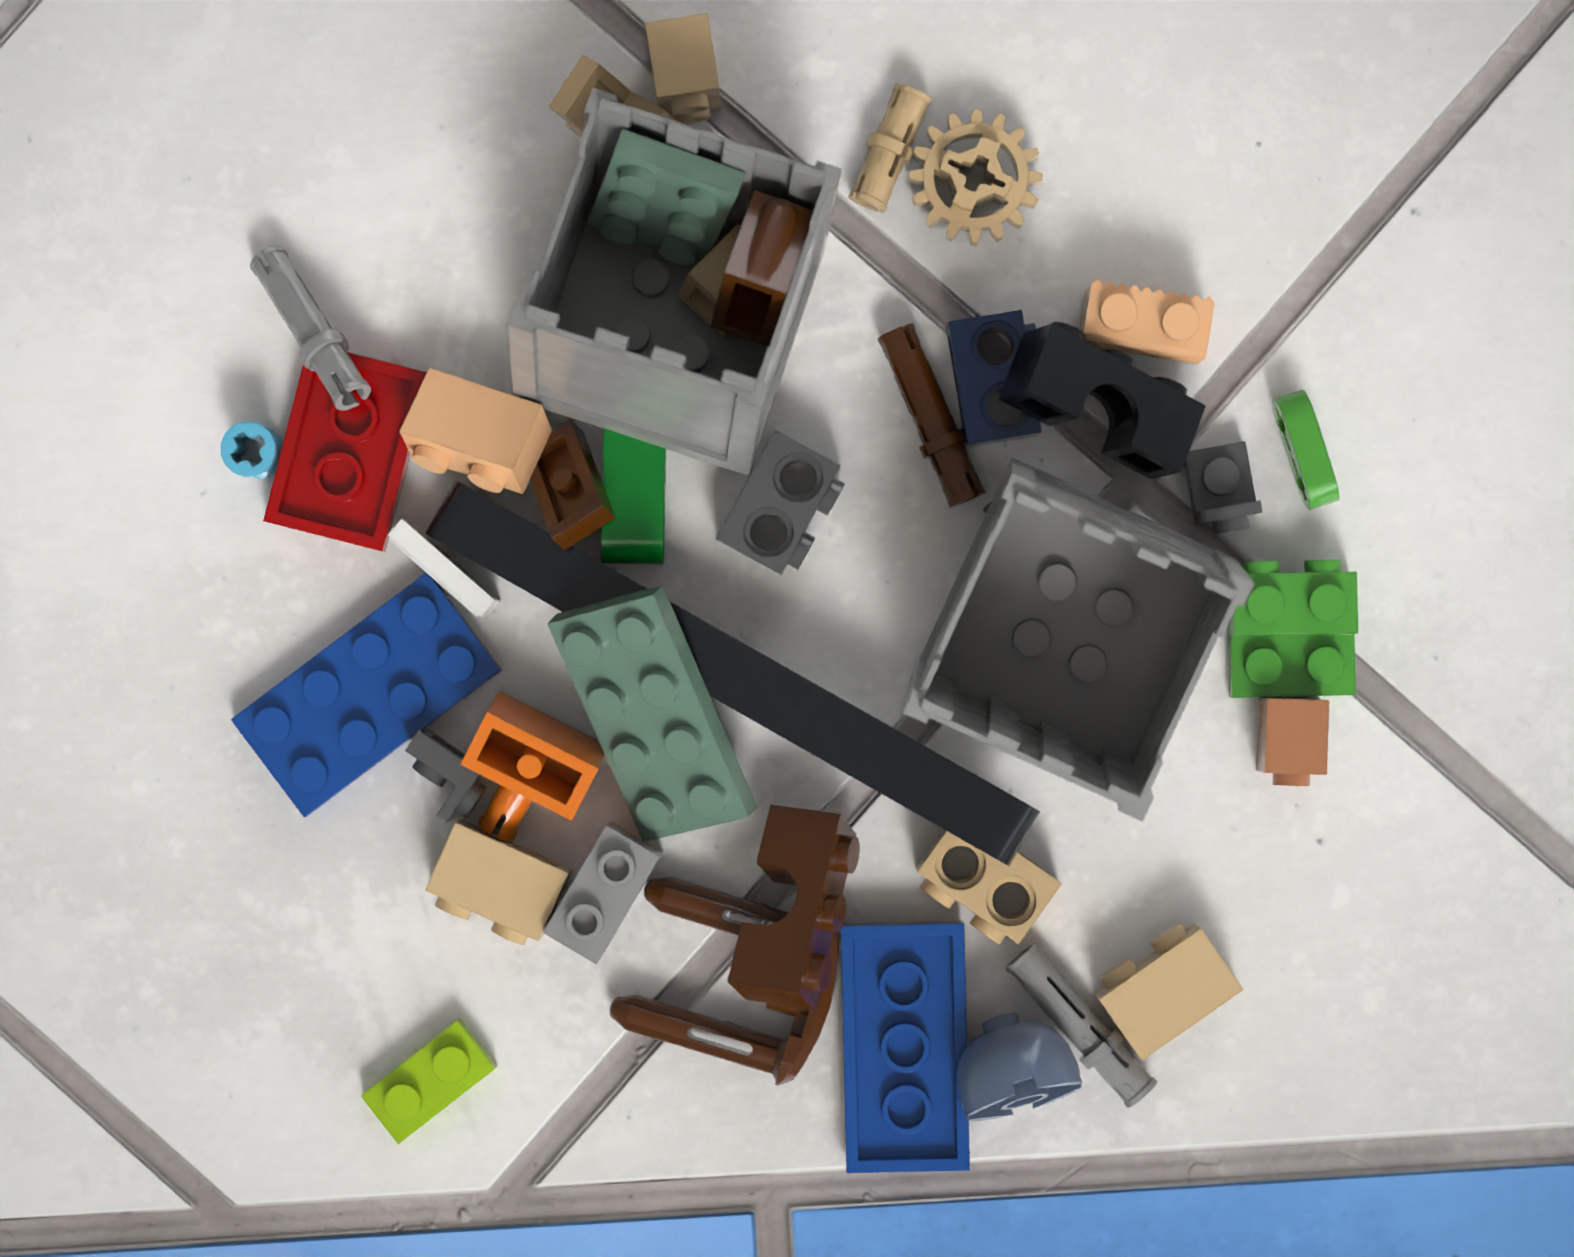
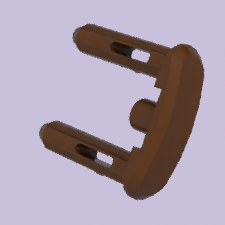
M673 877L652 879L644 888L646 901L651 903L659 912L735 935H739L742 922L727 918L725 915L726 909H732L772 922H778L789 913L764 903L753 902ZM839 932L833 933L829 955L832 959L831 980L827 990L819 993L815 1011L777 1004H766L767 1009L795 1017L789 1036L783 1039L639 995L615 998L610 1005V1016L627 1031L772 1074L776 1081L775 1085L785 1084L793 1081L803 1067L822 1032L831 1008L838 975ZM691 1028H699L748 1043L752 1046L753 1050L752 1052H746L694 1036L691 1033Z

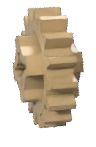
M974 109L970 123L963 125L959 117L955 113H951L947 118L949 131L943 133L934 126H930L927 129L926 135L933 145L931 149L916 146L913 151V157L918 162L924 164V169H915L909 171L908 182L923 185V190L912 197L913 206L922 207L929 205L932 210L928 214L925 224L928 228L938 224L941 220L948 224L945 239L950 242L957 236L959 230L968 231L970 246H977L981 231L986 230L989 231L990 236L995 242L1001 241L1003 239L1002 224L1007 221L1011 226L1017 229L1021 228L1025 221L1017 209L1019 206L1034 209L1039 200L1032 193L1026 191L1028 186L1041 184L1043 180V173L1028 170V165L1039 156L1038 149L1029 148L1022 151L1019 144L1026 131L1023 127H1020L1011 134H1007L1003 131L1005 115L1001 113L996 116L991 125L983 123L980 109ZM980 138L976 147L958 154L951 150L945 151L949 146L960 140ZM1000 147L1005 150L1014 164L1016 181L1013 180V177L1002 171L997 158ZM978 164L986 168L984 178L992 184L990 186L980 184L976 192L965 188L966 177L959 173V171L970 172L974 165ZM934 174L949 184L954 197L950 208L944 204L936 191ZM992 201L999 205H1006L992 215L980 218L970 217L975 207Z

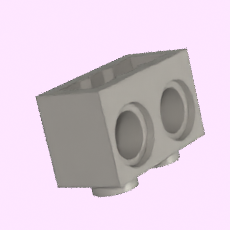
M609 822L543 933L597 964L663 852L643 842L640 838L613 822Z

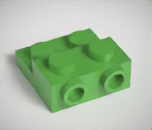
M1342 560L1304 561V573H1280V561L1242 562V567L1255 584L1244 607L1237 605L1228 623L1230 698L1356 695L1354 634L1358 633L1357 571L1342 572Z

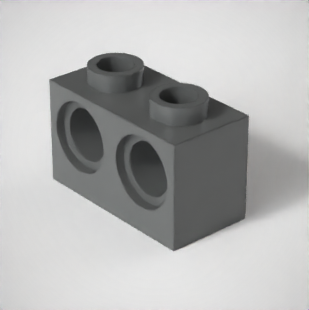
M775 430L720 529L716 540L781 576L787 565L798 570L815 540L814 536L806 533L814 515L819 511L828 516L845 483L835 478L841 465ZM795 462L808 464L813 468L817 476L814 489L809 494L799 497L788 494L780 483L783 470ZM764 516L779 518L787 528V538L784 544L773 551L759 549L751 538V530L754 523Z

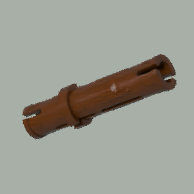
M914 323L907 324L904 328L903 326L898 327L877 338L883 349L886 359L889 361L895 380L919 431L918 433L923 443L919 447L923 459H930L942 485L949 508H953L959 505V503L961 505L985 494L986 491L974 470L964 444L966 441L965 431L963 428H957L953 416L950 414L944 395L920 344L921 342Z

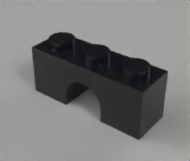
M1052 322L1051 324L1023 333L999 400L1048 426H1053L1079 419L1085 401L1090 394L1101 402L1106 410L1109 421L1108 434L1101 454L1149 479L1182 472L1206 405L1187 396V389L1182 384L1169 378L1152 377L1135 368L1137 363L1132 357L1119 351L1102 350L1085 341L1086 335L1083 331L1066 323Z

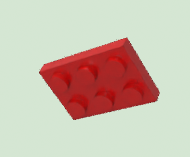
M347 352L363 379L370 385L371 392L363 400L356 389L353 390L352 393L360 404L352 409L342 411L334 406L331 396L317 373L310 371L303 364L263 521L386 552L389 539L388 534L392 529L410 458V452L399 431L427 372Z

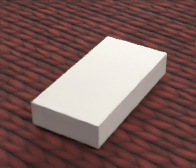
M401 519L388 534L390 537L388 540L476 617H487L501 602L410 521Z

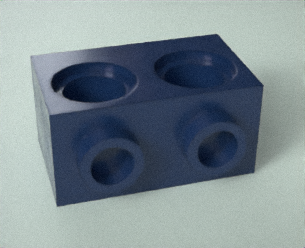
M1022 310L949 321L947 323L946 332L961 424L965 431L966 448L1037 437L1042 433L1041 421L1022 411L1018 422L1009 426L995 423L987 411L989 398L1002 391L1023 333L1036 329L1035 323L1024 324ZM989 332L1003 334L1011 344L1012 352L1010 359L1002 364H990L984 361L977 349L978 339L982 335Z

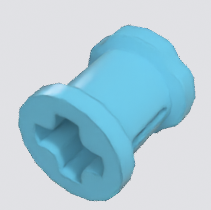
M240 422L233 425L224 434L221 442V457L224 464L235 474L243 477L266 479L273 476L276 472L283 441L273 429L266 428L255 422ZM248 437L259 442L265 441L266 445L259 450V454L263 459L259 464L248 460L242 461L241 459L248 451L244 443Z

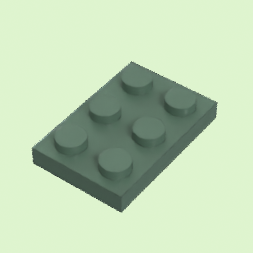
M622 129L587 226L599 229L605 238L620 244H632L635 242L658 250L659 254L670 262L680 265L698 264L713 249L739 194L745 172Z

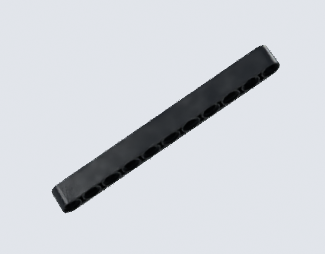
M456 480L425 534L562 612L647 589L573 546L564 551L551 539L549 532ZM670 602L711 697L1010 866L1038 817L1039 810Z

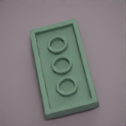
M663 585L556 614L547 623L643 842L748 818L757 807Z

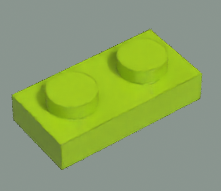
M459 1018L364 1092L361 1097L397 1144H400L491 1073L497 1065Z

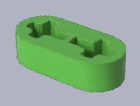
M1302 389L1274 398L1272 404L1277 426L1299 493L1306 508L1311 510L1339 501V489L1314 409L1305 390Z

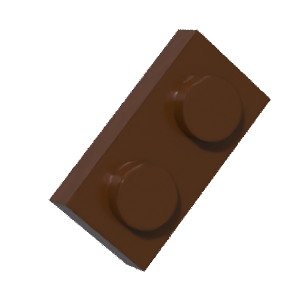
M569 420L551 432L530 478L551 539L564 551L615 519L584 432L572 420Z

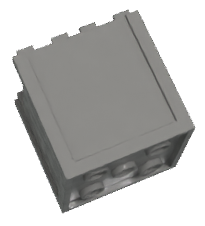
M592 88L584 110V133L579 144V158L539 271L534 270L523 303L516 301L508 323L513 395L541 404L545 410L749 476L824 254L842 168L817 161L816 165L812 166L617 102V95ZM622 129L745 172L739 194L714 247L737 224L742 226L754 190L776 198L786 199L796 205L814 210L809 231L770 347L729 333L722 337L677 296L688 273L697 264L680 265L663 258L658 250L635 242L632 244L613 242L605 238L599 229L587 226Z
M1011 457L910 678L903 713L926 724L929 718L1112 800L1117 803L1120 812L1143 822L1154 799L1151 787L1163 764L1162 756L1218 637L1223 636L1236 606L1244 607L1255 583L1236 558Z

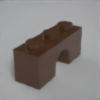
M770 804L756 863L774 883L796 886L797 894L791 911L778 922L768 925L741 923L727 982L745 1000L815 1011L819 993L827 990L832 975V959L829 955L833 933H838L841 930L846 915V901L843 896L847 874H852L855 871L860 854L857 834L841 814Z

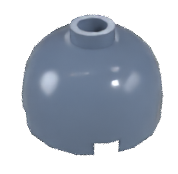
M1017 1013L1000 1015L983 1022L982 1027L985 1034L967 1044L958 1058L955 1074L959 1101L968 1121H985L1013 1115L1012 1109L1032 1103L1034 1109L1078 1091L1082 1087L1081 1084H1083L1077 1060L1065 1039L1054 1028L1041 1022L1020 1023Z

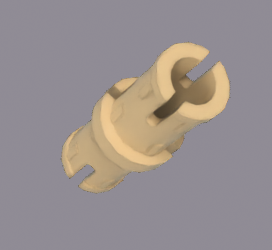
M895 84L888 107L877 131L871 132L865 143L869 150L860 174L848 196L850 200L876 212L884 213L886 211L893 187L903 165L910 164L913 158L914 150L911 146L921 120L932 99L930 96L908 85Z

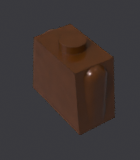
M754 190L723 275L711 328L770 347L809 231L814 210L796 205L786 199L776 198Z

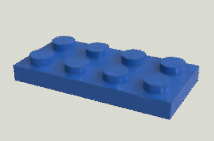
M425 573L230 720L305 818L412 739L418 730L429 726L501 672L502 668L439 584Z
M964 922L843 924L841 928L846 1173L970 1171L969 1121L966 1119L964 1109L961 1107L955 1079L958 1058L967 1046Z

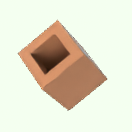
M1259 697L1257 771L1273 773L1272 785L1310 786V774L1327 775L1329 700Z

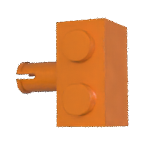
M499 690L460 765L499 784L489 806L479 820V826L491 835L500 816L505 814L506 819L496 838L503 841H513L532 801L572 821L605 754L598 740Z

